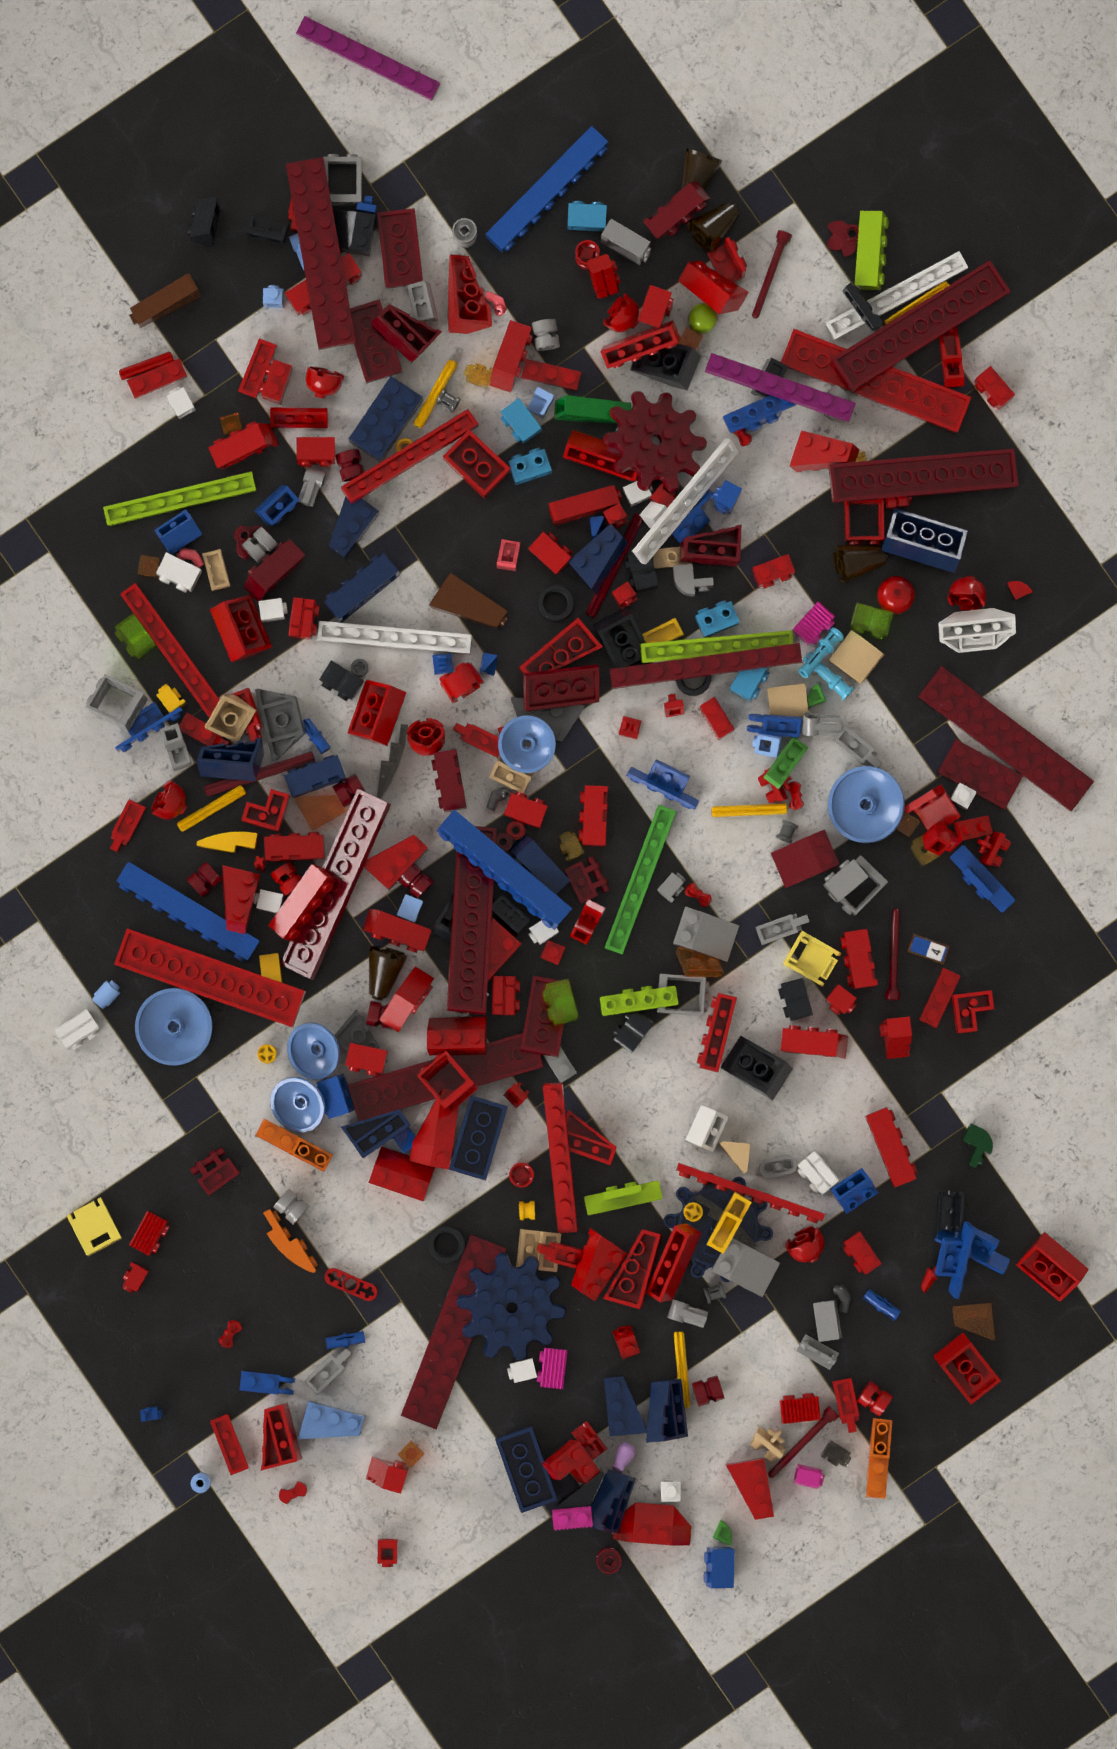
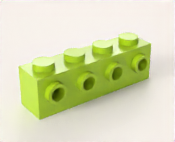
M860 211L855 285L859 290H881V285L884 284L885 277L884 273H882V267L886 264V255L883 253L884 247H887L885 229L888 228L889 220L883 211Z

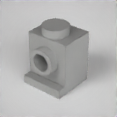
M672 872L658 888L657 892L672 903L674 901L672 896L675 895L677 897L684 889L682 885L686 879L678 872L676 875Z

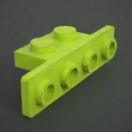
M652 986L641 987V991L634 992L633 989L622 990V994L600 997L602 1015L607 1016L678 1005V997L675 986L653 989Z
M636 1181L625 1184V1188L618 1189L617 1186L606 1188V1192L584 1197L588 1215L663 1199L659 1181L636 1185Z

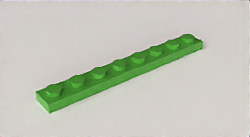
M658 804L605 949L623 954L674 819L675 810Z

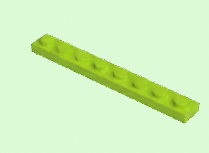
M247 472L105 506L103 509L107 526H113L255 492L256 486L252 472Z
M793 630L643 643L640 644L642 663L794 644Z

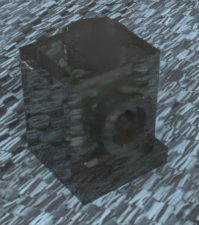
M829 1440L820 1455L823 1459L826 1456L829 1457L827 1461L836 1467L840 1464L846 1468L851 1460L849 1456L851 1452L832 1440Z

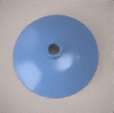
M530 715L519 716L509 721L503 727L498 740V749L502 760L511 769L521 773H532L544 768L553 758L556 748L555 736L550 726L542 719ZM526 740L531 741L530 747L524 745Z
M312 1022L302 1024L293 1030L288 1039L287 1053L294 1069L302 1076L314 1080L323 1079L331 1075L337 1068L340 1060L339 1044L334 1034L325 1026Z
M288 1077L280 1081L272 1091L270 1099L272 1112L278 1122L285 1128L294 1132H308L316 1128L322 1121L325 1114V1101L320 1090L309 1080L301 1077Z

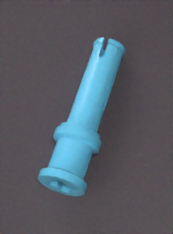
M831 627L827 636L819 641V647L803 666L799 668L798 672L802 677L808 678L827 654L832 653L836 644L844 639L843 634L838 629Z
M809 652L807 656L810 657L812 652ZM805 657L802 661L806 662L808 658ZM822 662L814 669L829 684V689L835 690L843 701L855 689L853 686L850 687L845 683L841 675L836 676Z

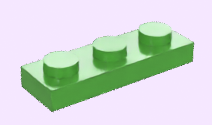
M792 737L763 778L779 789L808 747L795 737Z

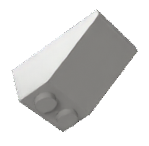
M685 907L673 944L728 962L739 925Z
M732 1238L724 1254L719 1253L711 1271L763 1297L780 1263Z

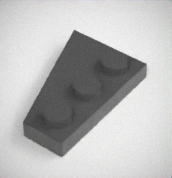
M357 1009L334 1035L338 1044L347 1052L350 1043L380 1049Z

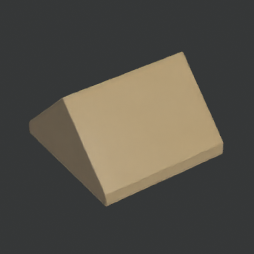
M234 694L222 695L207 721L205 729L237 742L244 733L256 709Z
M721 1141L719 1145L739 1170L745 1174L748 1171L750 1144Z

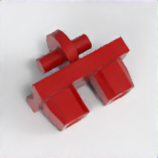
M769 769L765 770V773L758 777L762 787L770 784L773 789L765 794L769 803L788 799L785 791L790 789L788 781L792 780L791 776L787 777L782 784L783 786L779 789L763 778Z
M993 831L991 836L986 835L984 841L978 839L977 843L981 845L978 852L982 854L979 861L982 864L1000 866L1002 857L996 854L999 849L1007 851L1011 844L1005 838V834Z
M587 1421L571 1432L576 1440L582 1444L592 1460L608 1449Z

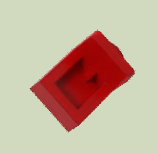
M631 1325L622 1326L613 1331L622 1359L640 1353Z

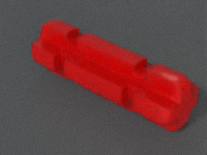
M257 856L255 858L256 862H254L257 872L261 870L264 873L266 867L265 858Z

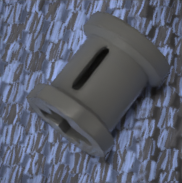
M443 389L436 403L438 405L442 404L453 413L459 405L461 398H456L447 393L446 389Z
M783 819L780 833L776 835V838L791 844L794 831L799 826Z
M718 1282V1285L709 1288L703 1287L708 1304L712 1300L726 1298L722 1282Z

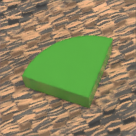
M819 683L810 690L807 696L808 709L826 702Z
M720 1520L713 1538L731 1546V1530L724 1521Z

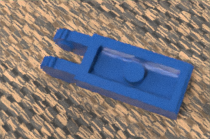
M754 713L748 715L750 721L763 722L762 726L747 725V731L773 736L800 737L802 717Z
M241 1371L239 1390L293 1395L294 1390L280 1389L279 1383L280 1381L295 1383V1378L282 1377L277 1374Z
M158 1406L140 1410L141 1422L164 1417L163 1409H158Z

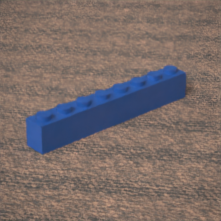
M591 126L486 233V238L502 253L505 250L509 251L515 245L514 241L518 237L522 238L528 232V227L532 223L536 224L542 216L540 214L545 209L547 211L550 210L558 196L562 197L568 191L567 187L571 183L575 184L582 175L580 174L585 169L588 171L595 162L593 160L598 155L602 157L607 152L608 141Z
M455 809L439 826L437 832L443 840L453 844L454 849L460 854L466 855L471 864L479 866L488 878H493L498 882V886L502 890L511 893L516 902L524 904L527 910L532 915H537L546 927L555 930L572 910L569 905Z
M130 862L126 864L117 879V882L120 883L119 888L127 893L130 890L135 892L137 899L144 903L146 900L153 903L151 907L160 913L162 910H165L169 913L168 917L175 922L183 921L186 923L185 928L192 932L198 930L202 933L200 937L209 942L213 939L218 942V948L225 952L228 949L235 953L233 957L242 962L245 959L247 961L251 959L261 942L248 933L241 934L226 930V920Z

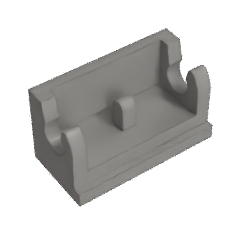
M422 281L407 285L414 318L423 322L438 321L430 283Z
M837 1299L813 1303L819 1342L841 1339L842 1332Z

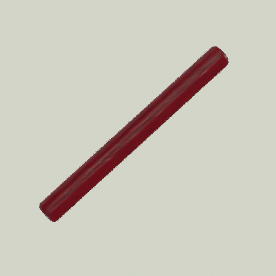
M638 513L634 514L623 536L628 542L618 561L614 563L609 576L603 581L598 594L595 593L586 611V614L590 617H596L643 521Z
M308 752L261 767L256 781L314 762V755L312 752ZM224 779L205 785L204 788L206 795L212 796L255 781Z

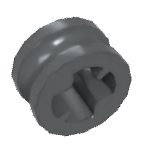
M356 659L351 664V670L354 675L362 677L368 672V664L363 659ZM358 663H363L362 666L365 665V670H361V673H357V669L354 670Z

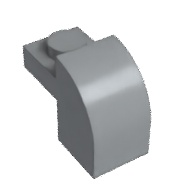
M693 564L673 565L674 583L682 594L695 597V589H698V592H705L713 588V578L694 579Z
M178 723L160 729L173 770L177 771L192 766Z

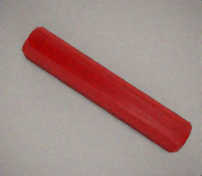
M166 352L120 369L119 375L122 380L172 362L174 358L171 352Z

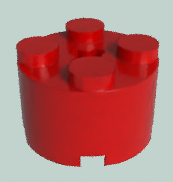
M463 662L455 667V672L447 673L439 678L441 687L452 703L458 702L457 698L460 696L463 699L481 687L480 684L485 683L472 663Z

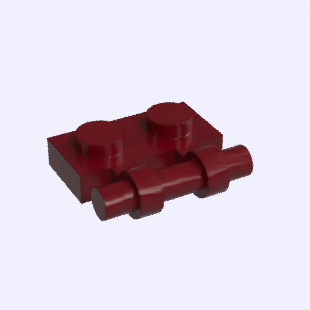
M594 856L587 858L590 866L586 868L581 861L564 869L580 904L587 902L588 899L591 900L597 897L598 894L595 889L598 887L601 888L603 893L610 891L607 884L609 882L606 877L604 878L600 870L601 866L599 862H596ZM592 871L597 879L595 883H592L588 876V873Z
M222 1147L216 1151H211L208 1157L202 1161H197L195 1166L190 1169L193 1175H196L198 1172L202 1173L203 1176L197 1181L208 1196L240 1174L230 1158L223 1162L219 1157L225 1154ZM215 1161L217 1166L208 1172L205 1167Z

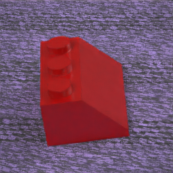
M251 595L223 601L210 609L231 662L246 659L272 648Z
M366 679L347 733L376 744L388 746L406 692L388 684Z
M487 1017L429 1018L427 1027V1051L429 1056H437L445 1051L449 1055H486Z
M381 1146L368 1183L424 1201L435 1167L409 1161V1155Z
M1046 1232L1031 1245L1016 1264L1017 1267L1059 1302L1082 1281L1089 1270Z

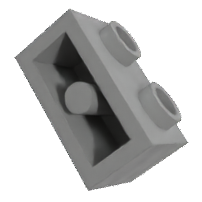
M847 859L839 866L841 870L837 874L832 872L825 878L826 883L824 887L837 902L841 901L868 878V875L854 859L851 862Z

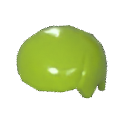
M706 303L697 304L688 315V326L695 333H709L716 325L717 312Z

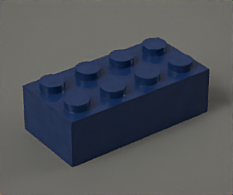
M390 376L348 438L349 443L378 462H382L423 402V397Z
M894 508L882 551L955 573L962 554L967 530Z
M384 553L381 556L377 554L370 560L371 564L366 568L364 566L355 572L356 576L352 580L350 578L346 579L340 585L341 588L337 592L333 590L325 597L326 607L339 623H343L400 576L397 568Z
M470 1096L449 1170L486 1181L508 1106Z
M532 1425L495 1438L520 1512L524 1513L557 1501L558 1498L550 1475L542 1465L544 1458Z

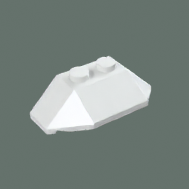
M995 608L954 612L939 622L940 642L958 653L997 649L1016 633L1015 614Z

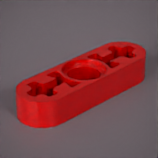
M330 1268L325 1273V1281L329 1285L365 1301H372L377 1296L378 1291L375 1285L337 1268ZM336 1271L337 1277L342 1278V1274L346 1275L342 1282V1287L338 1285L340 1283L338 1280L331 1282L328 1274ZM348 1279L356 1281L357 1286L354 1290L346 1288L345 1283ZM360 1282L364 1283L362 1288L368 1289L372 1287L374 1295H370L367 1298L365 1297L366 1293L360 1291V1295L357 1294L356 1291L360 1287Z

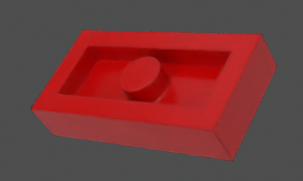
M988 815L954 823L958 842L993 834Z

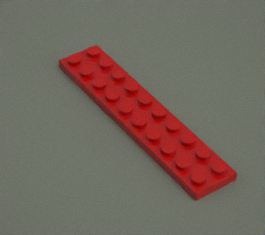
M793 329L781 363L787 365L791 370L833 386L837 385L841 389L851 392L831 362L832 358L847 349ZM891 367L851 392L954 433H958L971 400L970 396L895 367Z
M126 929L114 963L116 966L292 1028L306 993L304 990L130 929Z

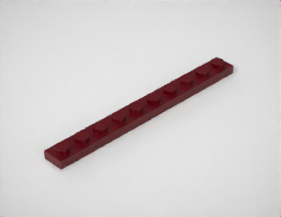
M800 643L615 668L610 669L612 689L803 662Z

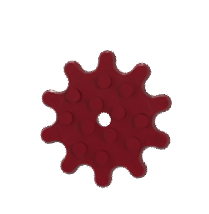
M635 391L631 395L633 403L631 410L627 411L619 406H614L609 411L610 417L618 424V430L604 434L603 442L606 446L616 447L620 452V458L614 462L613 468L619 474L627 470L635 471L638 475L637 486L642 491L649 490L654 480H661L669 492H675L679 488L677 479L679 473L685 472L694 477L700 469V466L693 460L692 453L697 450H704L707 446V441L704 437L695 436L690 431V425L696 420V413L693 410H686L683 413L676 412L672 407V395L670 393L664 392L660 394L656 403H650L645 398L643 392ZM657 436V438L660 441V444H654L652 442V437Z

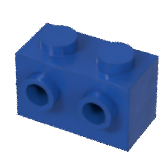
M725 480L722 487L718 486L713 494L712 500H714L713 506L716 507L715 510L724 515L726 513L731 514L742 488Z
M281 485L254 511L267 525L273 526L283 519L282 516L286 512H290L296 507L299 499L288 486Z
M186 509L154 530L171 555L202 535Z
M344 1073L317 1082V1088L320 1090L325 1101V1114L328 1116V1119L355 1110Z
M863 1168L830 1189L846 1214L878 1193Z
M729 1546L707 1547V1552L704 1553L706 1571L703 1575L706 1586L711 1589L734 1588L735 1549Z

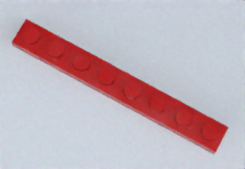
M467 409L341 486V490L350 503L353 504L461 438L469 429L471 431L479 426V423Z
M134 583L120 593V595L210 718L219 702V698L137 584Z
M563 1082L543 1084L558 1233L577 1232L578 1224Z
M678 1163L675 1170L679 1172L681 1177L687 1179L690 1176L698 1178L697 1182L708 1185L710 1182L715 1184V1188L726 1192L727 1189H730L743 1197L745 1195L752 1197L751 1201L758 1204H763L764 1201L770 1203V1208L781 1211V1208L789 1210L788 1214L796 1217H799L800 1214L807 1216V1221L816 1224L818 1221H823L825 1216L824 1213Z

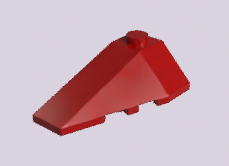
M453 254L449 256L447 316L450 333L469 334L492 326L491 308L489 303H486L483 296L484 291L482 287H479L476 280L477 275L469 256Z
M442 1088L439 1095L445 1100L455 1090ZM435 1100L413 1140L409 1161L449 1170L459 1106L449 1114L439 1101Z

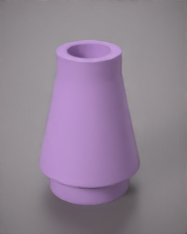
M622 1442L617 1448L612 1469L622 1473L635 1456L634 1452L636 1449L632 1445Z

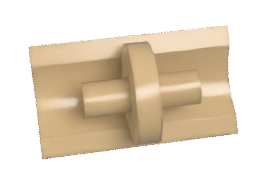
M761 1426L756 1430L750 1444L755 1450H759L763 1445L769 1450L764 1456L771 1463L777 1458L780 1459L787 1449L782 1445L785 1441L780 1437L782 1430L778 1429L774 1432L769 1428L766 1432Z

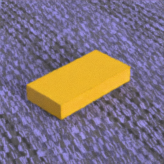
M676 618L642 634L646 643L674 641L684 636V633Z

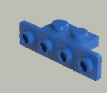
M770 395L724 415L723 420L730 433L743 428L745 432L749 430L753 432L760 429L761 425L767 422L772 424L778 421L782 411L797 404Z
M709 489L673 531L672 535L679 544L684 538L694 536L711 521L701 509V506L713 496V492Z
M155 702L142 709L129 731L131 737L115 747L118 752L121 750L126 752L133 747L132 744L137 740L142 742L149 737L148 734L150 732H158L165 727L164 724L168 721L174 722L182 717V708L179 707L166 716H163Z
M657 759L648 775L633 767L629 769L626 775L631 781L642 783L653 792L658 791L664 794L667 799L680 802L687 809L692 808L695 810L699 803V800L683 793L690 776Z
M962 845L950 856V859L962 870L964 874L962 878L969 886L973 884L977 888L975 892L982 899L990 900L1001 913L1015 902V898L965 845Z
M966 1221L963 1225L961 1238L942 1239L935 1269L937 1276L951 1277L948 1291L955 1299H959L960 1293L963 1291L964 1275L967 1273V1262L971 1256V1245L976 1235L975 1228Z
M975 1228L976 1235L972 1241L971 1256L969 1258L1003 1275L1010 1259L994 1251L1000 1240ZM938 1231L935 1241L942 1243L943 1238H961L962 1231L959 1233Z

